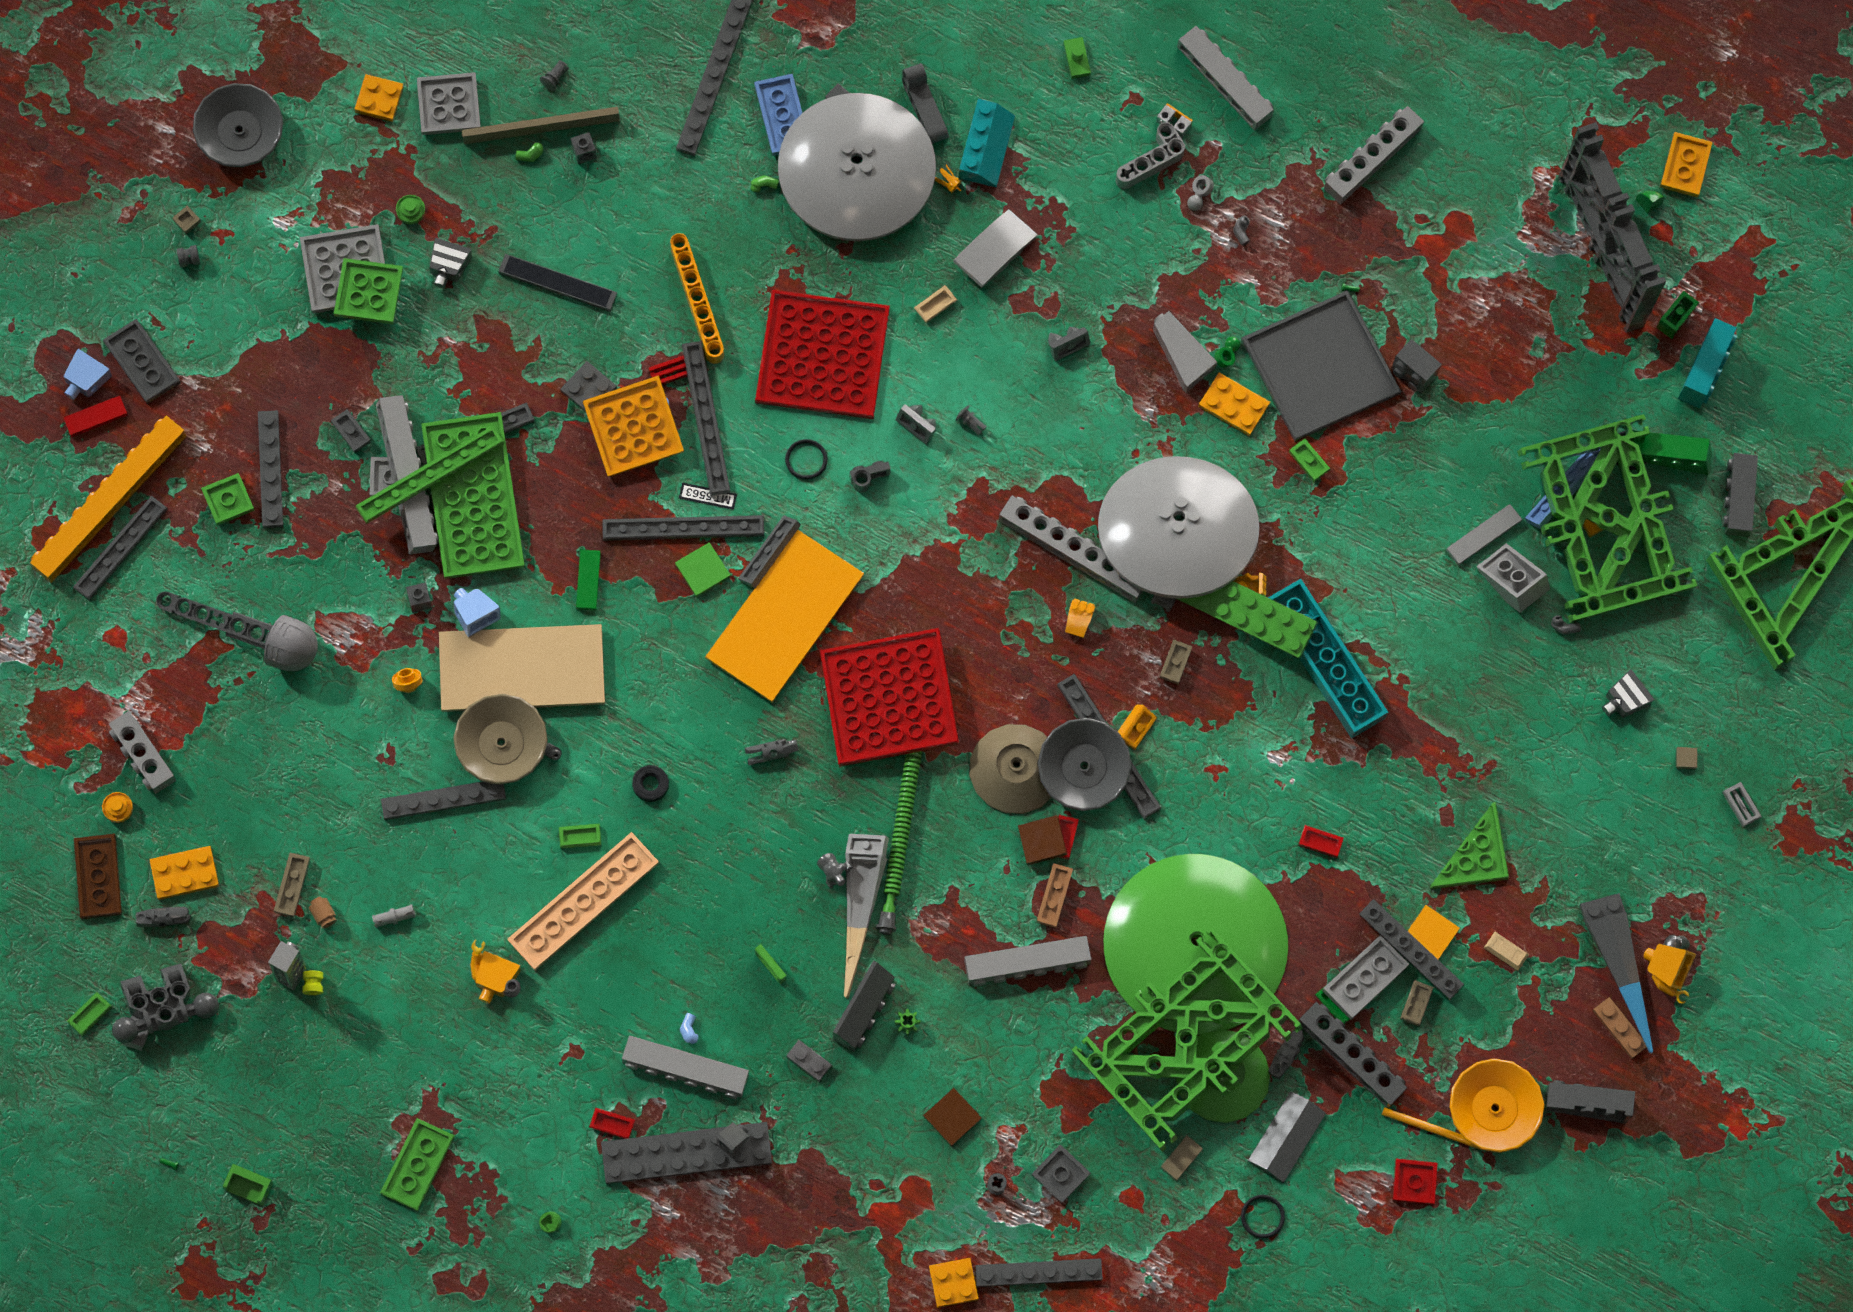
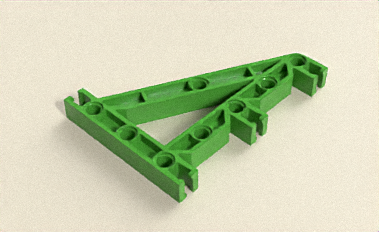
M1852 479L1846 481L1842 486L1848 498L1810 517L1806 526L1794 509L1789 512L1787 517L1782 515L1774 523L1781 535L1778 534L1743 553L1738 562L1727 545L1718 554L1716 551L1710 554L1706 560L1774 670L1780 668L1783 663L1782 659L1779 660L1775 652L1776 650L1781 651L1786 658V663L1791 662L1795 657L1786 638L1853 539ZM1827 516L1834 517L1836 522H1830ZM1784 519L1786 521L1790 520L1794 528L1790 529ZM1831 534L1773 620L1748 580V577L1814 541ZM1793 535H1800L1802 540H1796ZM1759 553H1765L1768 559H1763ZM1715 556H1722L1726 564L1722 566ZM1814 568H1820L1823 574L1816 573ZM1725 571H1731L1734 577L1727 576ZM1746 605H1753L1755 611L1748 610ZM1767 639H1774L1776 641V645H1771Z

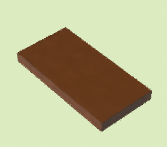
M106 834L74 838L80 919L122 915L116 835Z

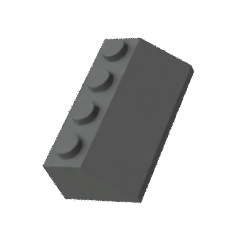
M873 961L833 1031V1041L855 1052L857 1047L861 1048L866 1040V1037H864L867 1029L871 1031L876 1022L874 1016L877 1012L881 1013L886 1004L883 1000L887 994H892L896 986L894 984L895 977L877 962Z

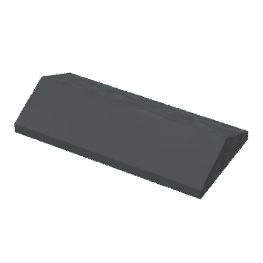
M1290 1091L1248 1162L1284 1183L1326 1113L1310 1100Z

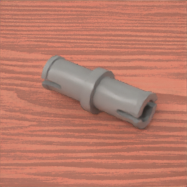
M411 904L399 909L391 908L388 912L372 915L375 928L391 923L395 925L398 924V921L416 917L413 905Z

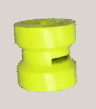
M314 970L304 971L303 980L305 983L302 986V993L305 995L323 994V986L321 985L323 972Z

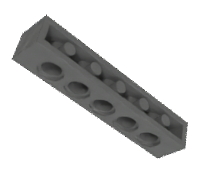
M1374 899L1359 913L1375 931L1449 1000L1464 986L1449 969Z
M1315 1002L1299 1019L1302 1028L1386 1108H1389L1407 1089L1405 1081L1398 1075L1394 1076L1390 1072V1067L1384 1061H1378L1374 1057L1375 1053L1369 1047H1364L1360 1044L1358 1036L1353 1032L1349 1033L1344 1028L1345 1025L1338 1018L1334 1019L1329 1014L1330 1011L1325 1005H1319ZM1325 1021L1328 1024V1029H1320L1318 1022ZM1333 1036H1341L1344 1042L1342 1044L1335 1043ZM1356 1050L1359 1057L1351 1058L1348 1051ZM1363 1065H1372L1374 1071L1371 1073L1366 1072ZM1380 1078L1387 1079L1389 1086L1382 1087L1378 1080Z

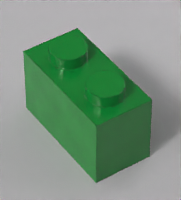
M1683 291L1660 319L1656 328L1673 339L1695 312L1700 302Z

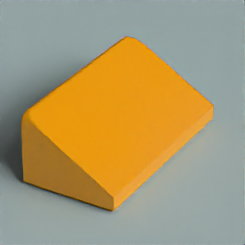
M1137 704L1118 732L1126 745L1135 750L1157 717L1144 705Z

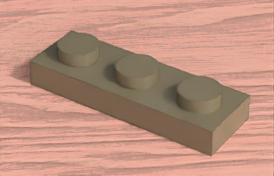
M289 853L274 913L295 918L310 857Z

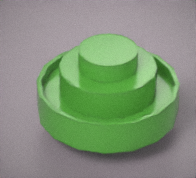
M406 195L397 202L396 213L402 222L415 224L423 219L425 205L420 197Z

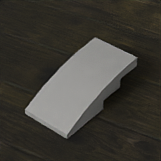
M1008 209L979 234L953 262L979 286L983 287L1006 269L1008 264L1036 239L1037 234Z

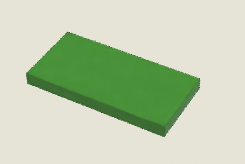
M417 1118L380 1194L418 1212L455 1135Z

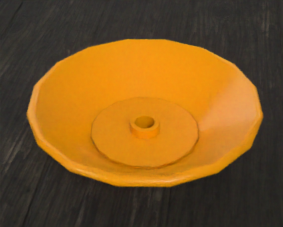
M1489 1059L1476 1062L1460 1074L1452 1087L1449 1108L1455 1127L1466 1141L1481 1150L1501 1153L1518 1149L1534 1137L1542 1123L1544 1101L1540 1086L1529 1071L1512 1061ZM1496 1105L1498 1107V1111H1493L1491 1109V1106Z

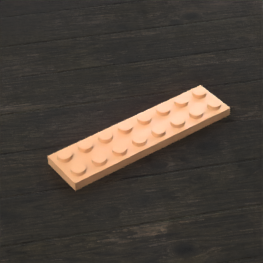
M631 832L507 939L508 942L535 971L655 868L659 861Z

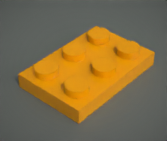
M1674 132L1660 187L1698 198L1712 142Z
M1219 372L1198 407L1250 437L1270 405V401Z
M211 846L150 859L158 900L219 887Z

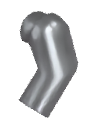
M1247 216L1238 218L1233 228V232L1241 246H1245L1250 242L1245 233L1250 223Z

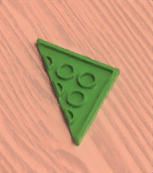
M1496 802L1491 804L1431 884L1430 889L1509 879Z

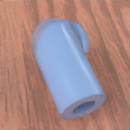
M686 1013L680 1027V1033L684 1041L695 1044L698 1041V1034H695L692 1025L696 1016Z

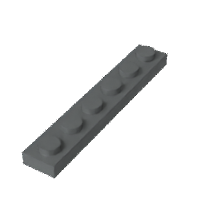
M278 410L258 411L263 528L283 527Z
M482 781L382 798L381 804L384 820L506 800L504 784L498 785Z
M1101 1258L975 1266L977 1287L1103 1280Z

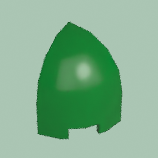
M1648 190L1639 193L1635 200L1649 214L1664 202L1665 197L1659 192Z

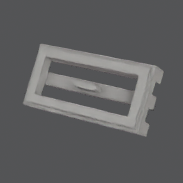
M1741 782L1722 792L1742 827L1761 818L1760 813ZM1736 789H1739L1741 795L1743 796L1744 800L1746 801L1747 805L1754 815L1753 817H1751L1743 801L1739 797ZM1730 792H1731L1732 795L1734 796L1735 800L1737 801L1739 807L1741 808V810H1742V812L1744 813V815H1745V817L1747 818V820H1745L1744 816L1742 815L1741 811L1739 810L1738 806L1736 805L1735 801L1733 800V798H1732Z

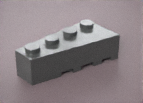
M1554 1080L1546 1088L1544 1111L1626 1124L1633 1116L1635 1091L1590 1087L1583 1084L1571 1085L1565 1084L1563 1081Z

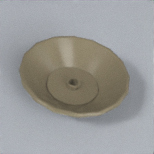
M507 694L485 696L469 705L458 719L453 737L456 756L464 769L480 781L498 785L517 782L532 773L543 759L548 741L545 722L536 708L520 697ZM504 740L505 744L500 746L498 741Z
M1007 724L989 731L976 744L970 758V779L976 793L990 807L1004 813L1025 814L1041 808L1052 798L1040 780L1038 768L1041 747L1047 736L1043 732L1027 725ZM1017 762L1020 764V767L1014 768L1012 764Z

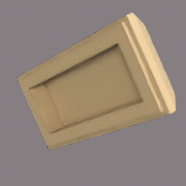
M944 285L914 307V309L927 323L955 303L957 299Z
M1497 932L1493 933L1484 949L1517 971L1529 956L1527 952Z

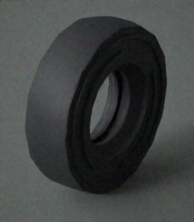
M647 765L641 767L635 773L632 787L634 793L640 799L646 802H654L660 800L667 793L669 779L662 768L655 765ZM653 776L658 780L659 785L655 790L648 791L643 787V781L646 777Z

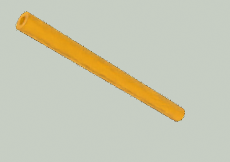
M1385 1107L1383 1109V1116L1479 1149L1466 1141L1459 1133Z

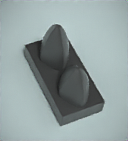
M1069 327L1067 335L1064 337L1055 333H1050L1048 337L1051 355L1055 361L1091 345L1089 334L1085 327L1081 329Z
M905 404L900 409L895 420L923 443L927 444L936 430V420L923 419L921 417L923 412L922 405L908 407Z

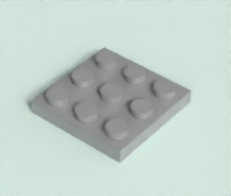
M476 72L417 78L422 135L462 132L465 129L481 127Z

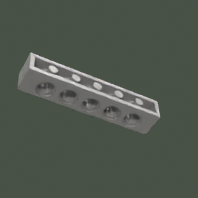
M1407 106L1403 110L1399 109L1393 115L1394 119L1391 122H1385L1380 127V132L1377 135L1372 134L1366 140V145L1363 148L1358 147L1353 152V157L1349 161L1347 159L1339 165V170L1335 174L1332 172L1326 177L1324 190L1340 205L1422 129L1424 121L1411 108ZM1401 126L1404 131H1398L1395 127ZM1382 139H1388L1391 143L1386 144ZM1368 152H1375L1377 156H1370ZM1356 164H1360V165H1362L1364 168H1363V169H1357V168L1355 167V165H1356ZM1341 177H1347L1350 181L1344 182Z

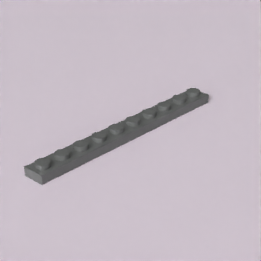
M731 0L678 141L676 151L691 156L696 155L753 0Z

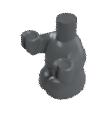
M827 853L817 861V866L826 875V884L830 889L836 885V882L839 886L845 884L846 881L841 875L843 870L850 872V869H853L848 861L839 864L833 853Z

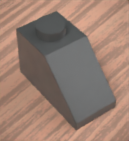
M731 1123L716 1137L717 1145L733 1158L749 1140L748 1130L741 1124Z

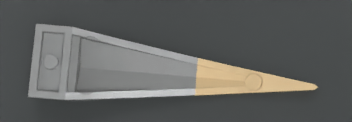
M849 834L845 853L846 862L848 861L853 869H850V872H846L847 949L844 996L847 999L851 992L887 861L885 858L889 841L887 836Z

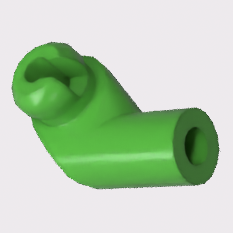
M534 143L527 152L517 150L515 160L534 162L542 155L543 145L541 143Z
M766 175L754 178L751 181L750 189L753 192H759L763 186L777 189L779 179Z

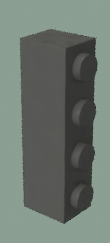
M1734 453L1731 459L1727 461L1726 470L1730 471L1729 478H1726L1725 482L1728 497L1725 496L1724 508L1727 511L1722 520V527H1725V534L1749 537L1752 532L1757 455Z

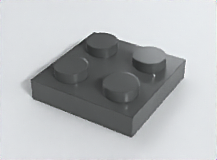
M586 361L564 384L560 391L586 413L583 404L584 400L616 390L617 385Z
M1060 1144L1031 1176L1062 1204L1090 1175V1172Z

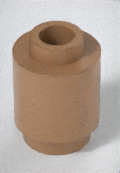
M317 897L310 902L309 910L316 923L322 929L328 928L337 922L336 914L327 898Z

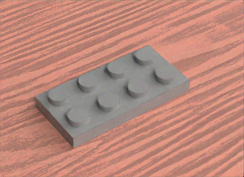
M1380 935L1330 981L1322 991L1350 1019H1353L1409 966V963Z

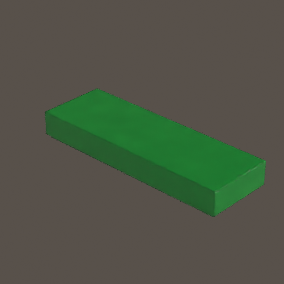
M580 549L576 609L597 610L601 555L599 550Z

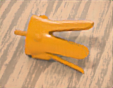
M946 164L952 176L943 168L940 169V173L949 183L935 177V181L945 186L951 193L956 189L961 191L959 185L962 181L954 176Z

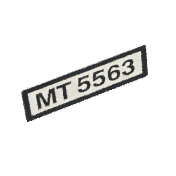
M682 483L679 499L728 509H734L737 497L736 493L731 492L710 496L709 488Z

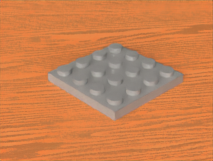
M378 224L300 237L312 314L335 309L344 258L385 264Z

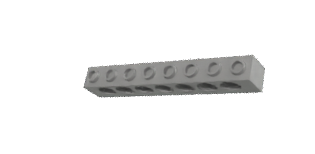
M1011 496L999 514L998 521L1132 602L1136 603L1143 590L1131 585L1129 582H1124L1115 570L1108 572L1104 569V566L1110 565L1105 557L1103 550L1095 546V542L1089 538L1084 539L1080 537L1078 532L1072 528L1067 529L1062 526L1061 522L1056 518L1047 517L1041 509L1037 507L1032 508L1027 505L1023 498ZM1024 513L1029 518L1021 520L1018 515ZM1037 524H1043L1046 528L1044 530H1038L1035 526ZM1055 534H1059L1063 537V539L1057 541L1054 540L1052 536ZM1076 544L1080 549L1073 551L1069 546ZM1094 555L1097 560L1089 561L1087 556Z

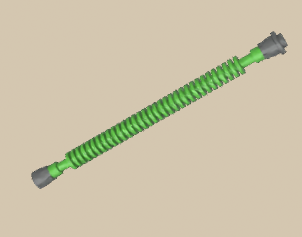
M922 751L905 755L904 773L902 774L900 798L898 799L899 803L897 805L895 828L890 849L891 854L889 855L890 859L888 862L889 869H887L888 874L886 875L887 879L885 880L886 884L884 887V894L887 895V900L883 906L879 924L876 925V929L880 930L879 933L883 935H891L892 932H896V906H894L895 896H899L901 890L903 865L905 864L907 840L909 839L908 835L910 833Z

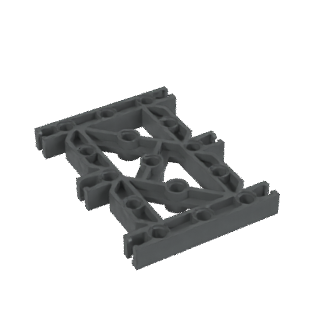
M1597 122L1577 129L1558 178L1560 183H1566V187L1563 190L1565 194H1571L1584 228L1591 237L1588 248L1590 251L1595 250L1596 252L1593 259L1595 264L1601 263L1613 295L1621 306L1618 317L1621 322L1626 321L1624 331L1628 333L1645 326L1666 280L1664 277H1658L1657 273L1661 270L1659 264L1653 265L1637 225L1631 219L1635 209L1632 204L1627 206L1628 193L1622 194L1606 154L1601 150L1604 138L1602 135H1596L1599 127Z

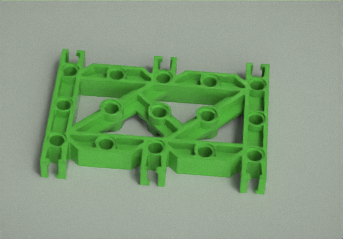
M1644 414L1526 446L1517 451L1519 457L1526 455V453L1534 452L1537 459L1530 463L1529 461L1522 462L1523 471L1544 465L1540 478L1552 516L1559 519V521L1544 524L1541 527V531L1544 535L1547 534L1546 531L1549 529L1557 528L1560 537L1552 539V536H1548V539L1545 541L1546 547L1567 541L1563 553L1575 592L1583 596L1564 604L1565 609H1572L1575 605H1581L1584 612L1578 616L1576 614L1568 615L1570 623L1691 590L1697 586L1695 579H1692L1691 583L1687 585H1680L1678 579L1679 576L1684 574L1686 578L1690 577V574L1693 573L1692 567L1670 572L1675 563L1663 523L1655 517L1670 513L1673 510V505H1665L1664 508L1660 509L1656 508L1655 500L1670 498L1668 490L1647 496L1651 484L1639 445L1632 442V440L1646 437L1650 433L1648 426L1644 427V430L1634 433L1632 431L1631 424L1638 422V425H1643L1642 422L1646 420ZM1617 428H1623L1626 433L1625 436H1620ZM1580 438H1584L1587 440V447H1584L1580 444ZM1543 448L1549 450L1550 457H1544L1541 450ZM1600 449L1573 499L1561 460ZM1617 461L1632 506V511L1628 518L1619 514L1614 508L1607 507L1596 501ZM1629 466H1635L1637 474H1632L1629 471ZM1592 476H1596L1599 479V485L1592 483ZM1553 487H1559L1562 494L1556 495L1553 492ZM1641 504H1646L1649 507V512L1642 511ZM1603 514L1611 517V523H1606L1603 520ZM1586 519L1595 523L1600 529L1607 530L1618 536L1597 576L1582 531V526ZM1565 525L1572 526L1573 534L1566 532ZM1641 538L1653 578L1614 588ZM1653 542L1660 544V551L1653 548ZM1615 552L1622 554L1623 561L1616 560ZM1577 563H1582L1585 566V572H1580L1577 569ZM1665 580L1672 582V589H1668L1665 586ZM1628 590L1635 594L1634 600L1627 597L1626 593ZM1589 601H1593L1596 603V610H1591L1589 608Z
M1212 927L1206 931L1211 938L1214 937L1218 942L1212 949L1205 944L1206 941L1201 937L1196 940L1198 946L1209 958L1199 957L1167 985L1165 997L1161 995L1150 981L1145 985L1147 988L1145 991L1147 993L1152 991L1156 998L1151 1003H1147L1143 999L1140 990L1135 993L1136 1000L1147 1012H1137L1104 1041L1103 1052L1098 1049L1088 1036L1081 1041L1087 1047L1090 1046L1094 1051L1088 1058L1081 1054L1082 1050L1078 1049L1077 1046L1072 1049L1074 1055L1161 1152L1167 1149L1166 1143L1164 1141L1160 1143L1155 1137L1161 1130H1164L1169 1135L1171 1143L1178 1139L1164 1121H1175L1208 1092L1209 1081L1226 1097L1230 1090L1225 1086L1222 1087L1218 1080L1227 1075L1231 1079L1230 1083L1237 1087L1240 1084L1239 1079L1227 1066H1238L1270 1037L1271 1026L1274 1027L1286 1042L1291 1039V1032L1289 1030L1285 1032L1280 1026L1286 1020H1289L1295 1026L1294 1031L1296 1033L1303 1029L1301 1023ZM1218 952H1227L1224 958L1220 959L1217 957ZM1223 972L1250 1002L1190 999L1219 973ZM1195 978L1196 982L1194 985L1188 986L1186 985L1187 979ZM1248 980L1255 982L1251 988H1245L1244 984ZM1158 1005L1165 1006L1164 1011L1161 1013H1156L1155 1008ZM1216 1008L1223 1009V1013L1221 1015H1213V1011ZM1275 1010L1282 1012L1279 1018L1271 1017ZM1166 1020H1178L1175 1057L1157 1054L1150 1056L1127 1055ZM1199 1021L1214 1022L1216 1024H1246L1210 1057L1196 1058ZM1126 1033H1133L1134 1036L1131 1040H1124ZM1185 1035L1192 1036V1040L1189 1043L1182 1042V1038ZM1243 1038L1251 1039L1250 1044L1247 1046H1242L1240 1042ZM1102 1060L1103 1063L1099 1068L1092 1067L1094 1061ZM1153 1063H1160L1161 1067L1158 1070H1151ZM1218 1065L1220 1068L1217 1073H1210V1067ZM1124 1076H1142L1154 1079L1162 1077L1185 1079L1151 1108ZM1123 1090L1130 1091L1129 1096L1126 1098H1120V1092ZM1184 1092L1188 1094V1098L1185 1101L1178 1100L1179 1094ZM1150 1120H1156L1157 1125L1154 1128H1147V1123Z

